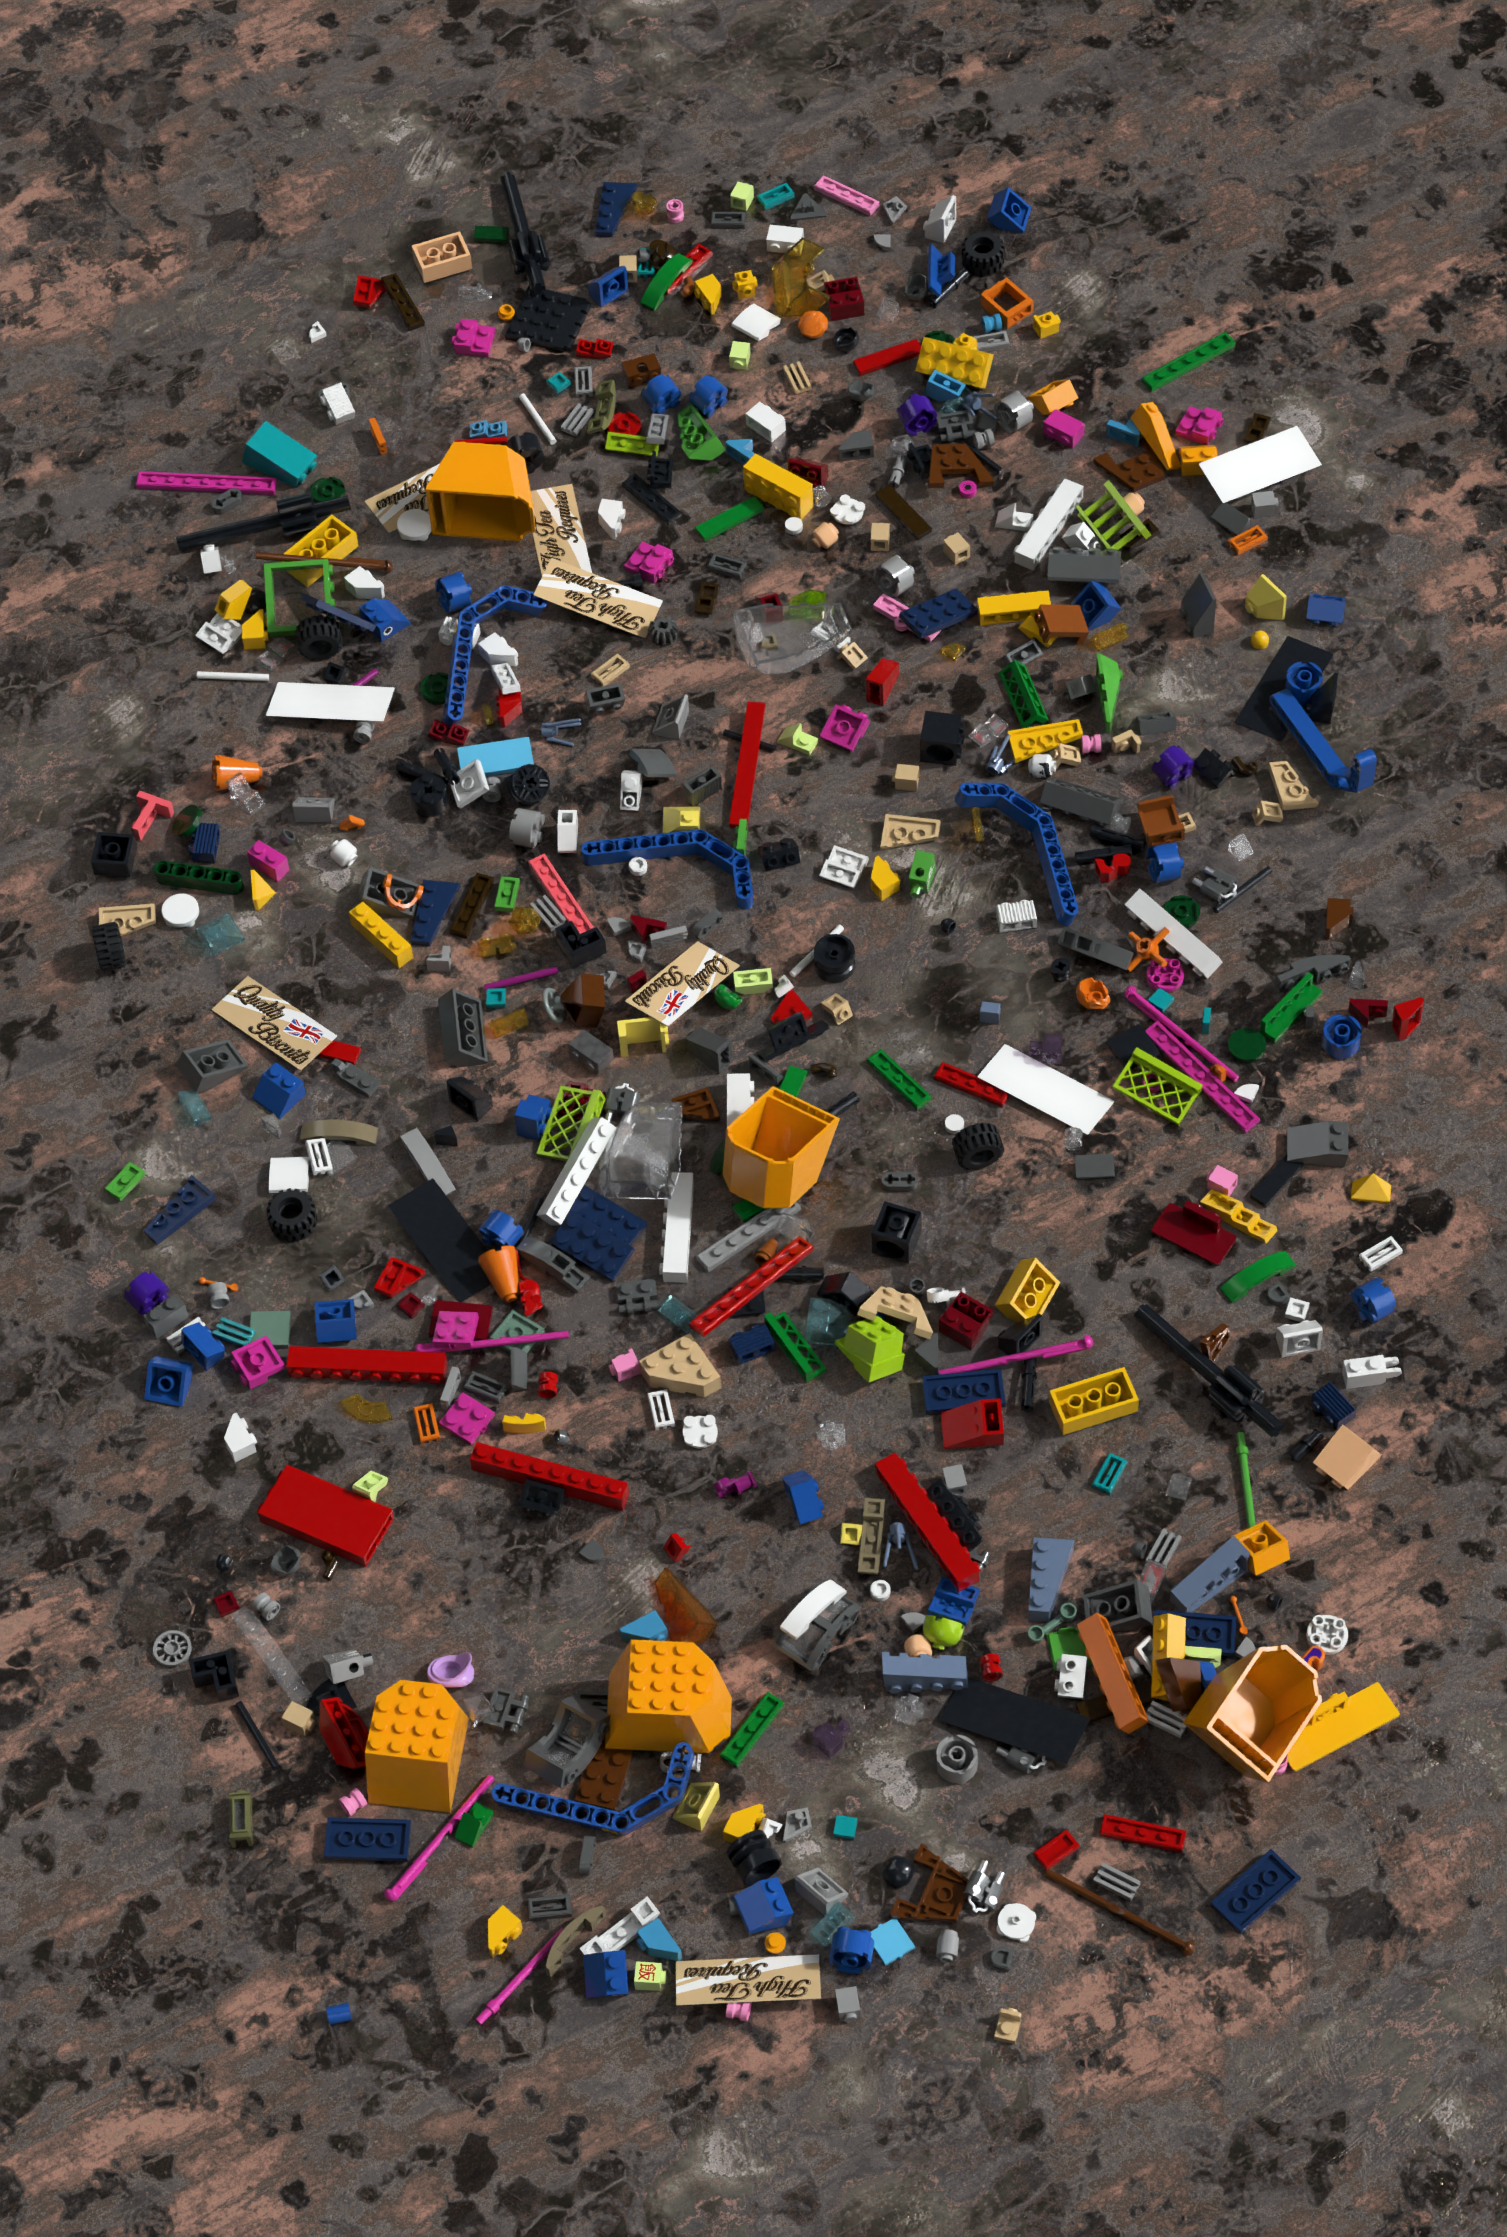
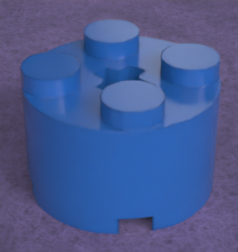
M661 374L652 378L647 383L648 387L646 390L643 388L641 391V397L655 414H664L670 407L676 408L680 404L681 391L669 375L664 376Z
M706 375L701 378L694 386L696 388L694 393L691 391L689 394V402L708 417L715 413L716 408L719 406L723 407L728 401L726 398L728 393L727 387L712 375L711 377Z
M461 571L435 581L436 592H440L441 596L438 600L446 612H453L471 605L470 594H472V588L470 584H466Z
M1297 662L1289 667L1286 675L1285 689L1290 690L1301 706L1307 705L1308 702L1311 703L1313 695L1322 686V670L1311 662H1308V664Z
M1176 842L1148 847L1146 859L1150 858V864L1147 867L1150 877L1154 882L1160 883L1181 878V868H1184V860L1182 857H1179Z
M1337 1014L1327 1019L1322 1034V1047L1327 1054L1335 1060H1342L1353 1056L1359 1050L1361 1025L1354 1017L1349 1015L1345 1017L1342 1014Z
M492 1210L478 1231L483 1236L481 1240L489 1246L493 1244L497 1246L499 1251L502 1250V1246H515L524 1234V1230L520 1225L516 1227L513 1224L514 1219L500 1210H496V1212Z
M1378 1277L1355 1288L1350 1294L1352 1300L1359 1308L1358 1314L1363 1321L1367 1319L1371 1323H1376L1396 1311V1309H1393L1396 1306V1300L1388 1286L1384 1287L1381 1284L1384 1281Z
M843 1926L839 1927L832 1936L829 1954L830 1965L832 1966L834 1963L837 1965V1970L849 1974H859L862 1969L868 1971L871 1968L874 1950V1940L871 1937V1932L868 1930H852Z

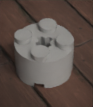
M1015 391L995 403L994 414L998 415L1000 419L998 421L999 425L1005 431L1012 433L1032 422L1034 406L1019 391Z
M895 555L876 567L873 576L874 580H878L880 584L878 586L879 590L892 598L899 596L913 586V574L915 571L899 555Z
M517 808L514 812L517 815L516 819H512L509 838L513 840L510 843L534 848L543 839L541 827L545 822V814Z
M955 1735L950 1738L946 1737L939 1743L936 1750V1767L940 1776L948 1782L962 1785L975 1775L978 1768V1751L970 1738L963 1735Z

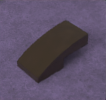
M1254 413L1244 442L1253 443L1264 439L1271 422V417Z
M1149 518L1143 522V525L1150 532L1151 536L1145 539L1142 534L1140 536L1137 535L1126 544L1130 549L1146 543L1160 533L1159 529ZM1134 526L1130 527L1123 534H1121L1120 538H1123L1130 531H1132Z
M702 582L700 593L697 596L695 613L713 614L720 590L719 584Z

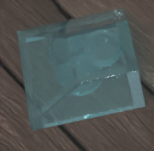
M228 912L195 928L211 956L245 941V938Z

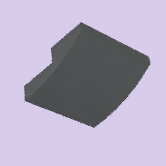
M630 749L629 756L639 763L637 770L646 777L677 776L674 765L661 749Z

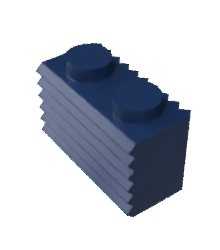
M200 823L192 833V840L194 841L193 844L189 845V855H192L193 862H216L220 839V829L217 823Z
M766 1324L761 1326L754 1325L748 1331L743 1333L736 1332L729 1338V1346L739 1365L775 1351V1342Z
M1331 1382L1312 1394V1408L1317 1413L1320 1412L1324 1416L1325 1422L1330 1427L1333 1426L1335 1430H1338L1342 1424L1345 1425L1356 1417L1357 1409Z

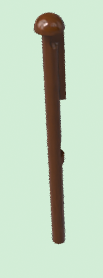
M255 552L254 555L255 559L285 562L328 559L329 564L333 566L353 568L361 566L364 569L384 570L385 574L390 573L393 569V564L389 560L347 557V560L265 552Z
M1050 1869L1046 1871L1045 1877L1183 1949V1955L1188 1956L1195 1951V1944L1192 1940L1188 1943L1184 1942L1180 1938Z

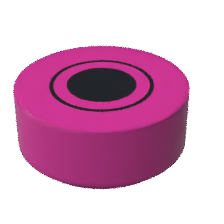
M963 481L959 485V493L964 498H971L976 495L977 486L973 481Z
M1146 1075L1148 1084L1158 1082L1156 1075ZM1160 1086L1149 1087L1150 1093L1159 1091Z

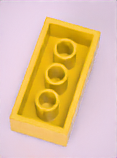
M923 337L915 371L932 375L934 370H937L964 384L986 388L994 354Z
M756 453L743 466L744 490L749 494H753L762 501L768 502L777 509H781L790 516L801 520L813 508V484Z
M330 515L283 554L343 559L358 547L357 534L335 516ZM323 568L287 571L306 587H309L323 576Z
M1125 1367L1049 1391V1403L1063 1435L1138 1412L1139 1399Z

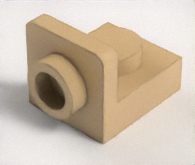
M825 270L807 279L810 292L816 295L824 290V282L834 281L835 279L831 274L828 275Z
M855 642L850 645L846 643L839 649L840 654L837 656L838 660L843 658L853 670L868 659Z
M1128 730L1112 738L1111 749L1116 754L1132 747L1137 754L1140 752L1141 740L1132 730Z
M1060 743L1051 753L1053 761H1056V768L1061 763L1077 767L1081 763L1080 749L1078 747Z
M1260 801L1252 811L1256 826H1260L1264 820L1280 823L1284 818L1279 803Z
M837 993L821 1002L823 1009L833 1015L835 1023L838 1025L853 1016L848 1001Z
M1013 2008L1000 2009L994 2040L1016 2044L1021 2024L1020 2012Z

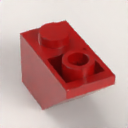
M499 688V696H496V707L499 706L500 710H496L497 721H501V728H505L522 713L521 691L503 694Z

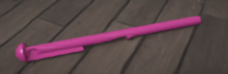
M1129 986L1125 989V997L1155 1022L1157 1020L1162 1022L1176 1035L1186 1041V1045H1190L1213 1065L1220 1064L1226 1069V1076L1232 1081L1236 1082L1239 1076L1140 996L1136 992L1137 988L1135 986Z
M569 1331L473 1341L472 1348L456 1347L455 1350H450L448 1347H434L433 1343H420L415 1346L414 1351L443 1353L569 1338Z
M1084 1335L1085 1339L939 1370L938 1372L939 1374L971 1372L999 1365L1005 1366L1009 1362L1043 1356V1359L1089 1350L1093 1346V1339L1089 1335Z
M489 1774L393 1887L385 1889L384 1897L390 1902L398 1900L428 1864L425 1861L439 1846L446 1833H452L453 1828L461 1820L462 1814L464 1812L467 1813L493 1783L495 1778Z

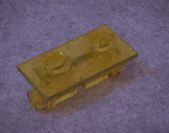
M1119 622L1118 625L1110 629L1094 633V636L1089 639L1097 651H1100L1128 639L1129 635L1125 631L1127 629L1126 624Z
M505 933L499 935V938H481L477 942V947H482L478 949L479 956L488 957L496 955L495 948L498 947L500 954L513 952L516 949L515 942L511 943L514 940V935Z
M517 1008L516 1011L504 1017L491 1020L488 1026L493 1031L494 1038L496 1039L528 1025L529 1021L525 1008L520 1010Z

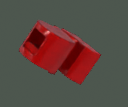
M1116 854L1113 856L1112 865L1109 867L1105 864L1104 860L1095 859L1094 869L1100 882L1109 883L1112 879H1117V874L1127 875L1131 869V858L1127 854Z

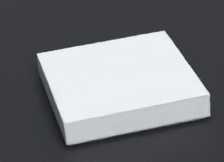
M478 759L457 771L460 782L456 785L453 781L454 785H451L457 807L463 808L489 791L481 762Z

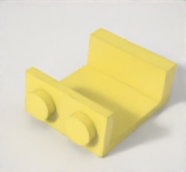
M653 1017L617 1021L621 1057H629L627 1044L659 1040L662 1043V1052L666 1053V1045H669L667 1025Z

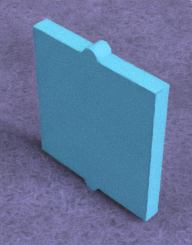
M891 1919L883 1925L879 1924L878 1928L871 1931L874 1949L885 1966L898 1958L902 1959L903 1955L915 1949L914 1944L897 1919Z

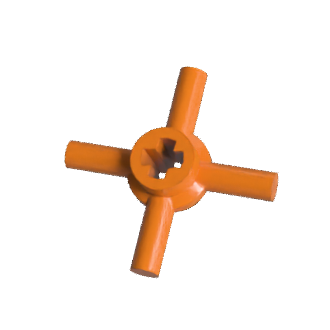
M1164 927L1153 939H1141L1133 931L1130 932L1128 938L1136 944L1137 955L1131 960L1127 970L1131 972L1142 960H1154L1161 967H1165L1167 961L1159 955L1158 944L1170 931Z

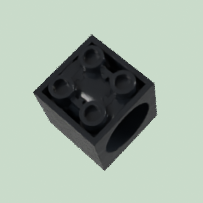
M925 711L920 736V762L956 766L957 759H961V744H964L965 734H963L965 723L962 722V715Z
M884 1201L871 1233L872 1253L909 1264L922 1233L921 1212Z

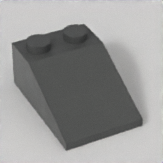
M1203 572L1198 575L1182 599L1181 608L1179 609L1180 617L1185 620L1186 629L1188 632H1191L1193 639L1214 633L1216 598Z
M369 867L362 876L355 907L364 902L376 914L413 918L417 901L407 910L391 907L387 903L385 889L382 887L387 873ZM392 875L390 895L396 902L400 899V904H408L412 901L419 884Z
M226 1039L182 1051L176 1067L195 1093L212 1089L248 1068V1064L231 1041Z
M1324 1121L1287 1128V1162L1345 1167L1348 1158V1122Z
M1138 1579L1083 1595L1086 1619L1095 1613H1099L1107 1618L1112 1632L1135 1630L1153 1624L1149 1586Z

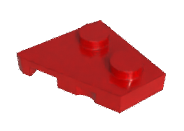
M358 275L353 305L370 308L386 292L380 282L381 279Z
M791 989L770 1019L773 1025L798 1012L803 1014L805 1021L813 1016L809 1008Z
M391 1256L374 1286V1291L393 1298L424 1277L425 1270Z

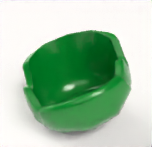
M720 984L714 992L716 1003L721 1008L727 1010L736 1009L743 1000L723 984Z

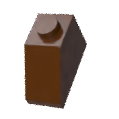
M1328 898L1325 940L1331 939L1349 926V918H1353L1354 907H1350V899Z

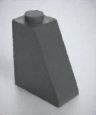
M699 1027L687 1034L685 1038L686 1050L718 1074L732 1063L731 1041Z

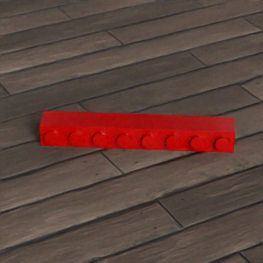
M289 1346L286 1367L288 1376L294 1378L312 1377L314 1379L332 1378L334 1380L351 1379L354 1381L362 1379L374 1382L385 1380L395 1383L408 1381L411 1383L429 1382L431 1384H439L446 1381L448 1361L446 1353Z
M476 1442L470 1457L471 1469L473 1471L525 1484L527 1478L566 1488L564 1493L566 1496L621 1511L624 1510L629 1496L628 1482Z
M895 1452L876 1462V1475L941 1568L944 1569L958 1592L979 1582V1572H981L978 1563L976 1561L973 1562L968 1549L965 1546H961L956 1532H951L948 1521L944 1516L941 1517L939 1515L936 1504L930 1502L925 1488H920L915 1474L908 1471L905 1460L899 1458Z

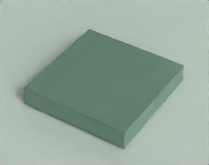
M512 1309L489 1339H500V1337L504 1336L514 1337L541 1334L545 1330L540 1325ZM536 1342L499 1347L509 1353L511 1347L528 1353Z
M251 1311L250 1328L254 1329L255 1334L249 1343L267 1335L274 1348H289L290 1311Z

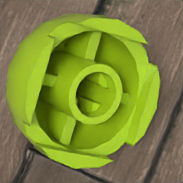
M925 1615L923 1634L933 1644L932 1648L944 1650L945 1647H952L961 1640L965 1628L961 1623L946 1618L935 1620L936 1616Z

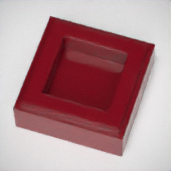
M643 969L627 978L628 990L631 993L639 990L647 983L646 973Z
M410 1292L397 1307L413 1319L425 1307V1302Z
M231 1590L213 1598L221 1618L240 1610Z

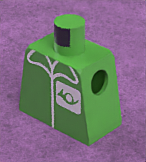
M919 850L915 852L909 875L910 895L914 898H920L922 892H929L936 871L933 853Z

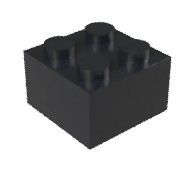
M98 832L91 859L94 875L131 877L137 851L134 835Z

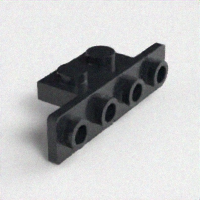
M798 1012L767 1027L772 1045L756 1052L757 1056L764 1061L772 1060L776 1055L788 1052L792 1047L804 1044L814 1036L822 1035L830 1027L823 1020L807 1027L803 1014Z
M938 1479L926 1490L939 1512L948 1521L950 1528L958 1535L962 1545L971 1552L984 1539L978 1532L982 1529L978 1523L980 1519L973 1511L969 1510L967 1500L963 1496L959 1497L952 1494L942 1479Z

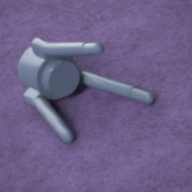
M974 391L965 397L963 407L972 416H975L973 410L979 409L995 420L998 419L996 415L981 406L982 403L979 398L994 397L993 393H977Z
M581 719L542 723V737H547V742H556L573 747L574 743L554 738V736L558 735V728L580 726Z
M1009 734L1006 736L998 752V746L994 747L989 762L986 765V770L991 775L998 776L999 773L1003 775L1015 763L1014 759H1012L1004 766V761L1000 758L1010 738Z
M900 1522L891 1524L890 1533H887L883 1567L887 1566L891 1542L896 1543L897 1549H900L901 1543L906 1541L914 1568L918 1570L909 1532H906V1525Z

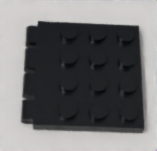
M528 285L505 333V339L517 342L519 338H529L532 346L561 353L564 350L570 351L592 305L590 302H586L585 298L547 289L542 290L541 294L535 295V291L531 292Z

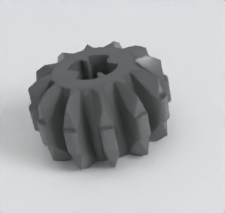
M662 615L660 619L655 617L654 621H650L648 634L651 641H655L657 645L662 643L665 646L666 643L672 644L673 640H677L679 627L677 622L672 620L670 616L664 618Z

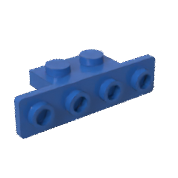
M931 244L928 249L927 287L931 293L939 297L941 296V285L950 282L955 277V255L949 252L942 257V254Z

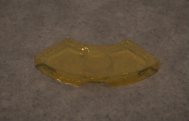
M973 807L971 812L974 833L976 834L975 839L977 842L984 841L979 807Z
M359 1393L340 1401L344 1410L359 1421L383 1423L393 1420L385 1401L369 1402L363 1399Z

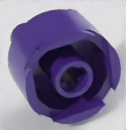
M912 394L896 410L904 428L910 435H918L917 432L923 431V433L928 432L937 423L936 417L938 415L926 396Z
M1174 745L1166 749L1159 756L1161 760L1158 763L1155 761L1152 765V771L1167 787L1173 789L1178 785L1179 780L1182 778L1187 779L1191 776L1194 761L1179 745L1177 747Z
M150 1271L149 1274L143 1272L129 1284L131 1287L129 1292L126 1290L124 1292V1299L140 1315L147 1314L154 1307L169 1299L167 1296L169 1287L153 1271Z

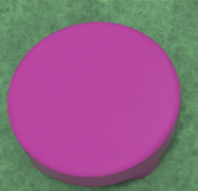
M1163 958L1167 961L1165 967H1161L1157 962L1151 960L1147 968L1146 980L1152 989L1157 991L1158 988H1161L1169 993L1177 990L1182 985L1184 970L1178 959Z

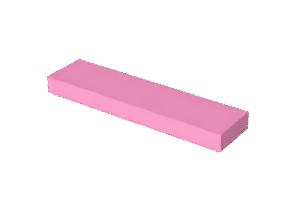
M824 175L814 185L815 191L869 216L880 206L879 201Z

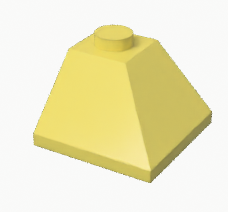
M1262 574L1246 595L1245 608L1256 618L1283 620L1285 619L1287 596Z
M663 807V833L700 829V807Z

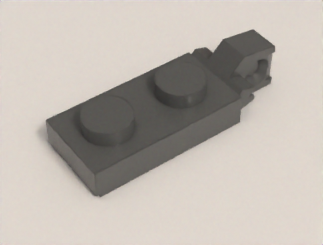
M336 1058L331 1063L332 1070L337 1072L336 1075L340 1081L368 1098L381 1085L378 1079L352 1063L346 1062L344 1064Z

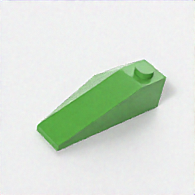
M692 404L677 414L681 429L680 438L683 443L681 446L689 459L713 460L726 451L718 437Z
M1099 653L1096 654V681L1107 734L1111 730L1120 681L1123 680V672L1119 670L1117 662Z

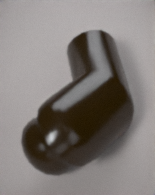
M1238 756L1231 760V763L1239 773L1248 775L1256 773L1258 766L1255 762H1249L1246 765Z
M828 1063L810 1065L812 1074L827 1072L828 1078L837 1077V1068L834 1065Z
M325 1550L322 1552L321 1558L327 1568L322 1576L324 1579L331 1581L339 1567V1562L333 1552Z

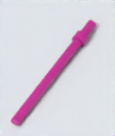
M563 1928L559 1929L494 2000L491 1999L485 2005L486 2008L475 2019L479 2025H482L491 2014H495L500 2009L503 2001L549 1954L552 1945L563 1931Z

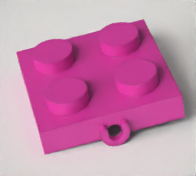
M439 1311L432 1340L433 1346L448 1347L450 1350H455L456 1347L472 1348L479 1319L478 1312Z
M462 1392L440 1420L439 1424L472 1446L479 1435L486 1432L487 1425L493 1419L495 1413Z

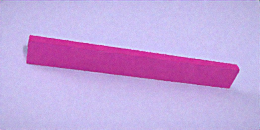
M139 471L136 488L224 493L229 489L236 488L241 491V494L275 495L277 479L270 477Z
M1158 1020L1145 1030L1156 1047L1185 1075L1203 1085L1202 1092L1245 1133L1260 1122V1118Z

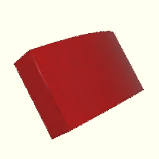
M579 338L575 356L596 359L610 358L614 342L598 338L596 342Z

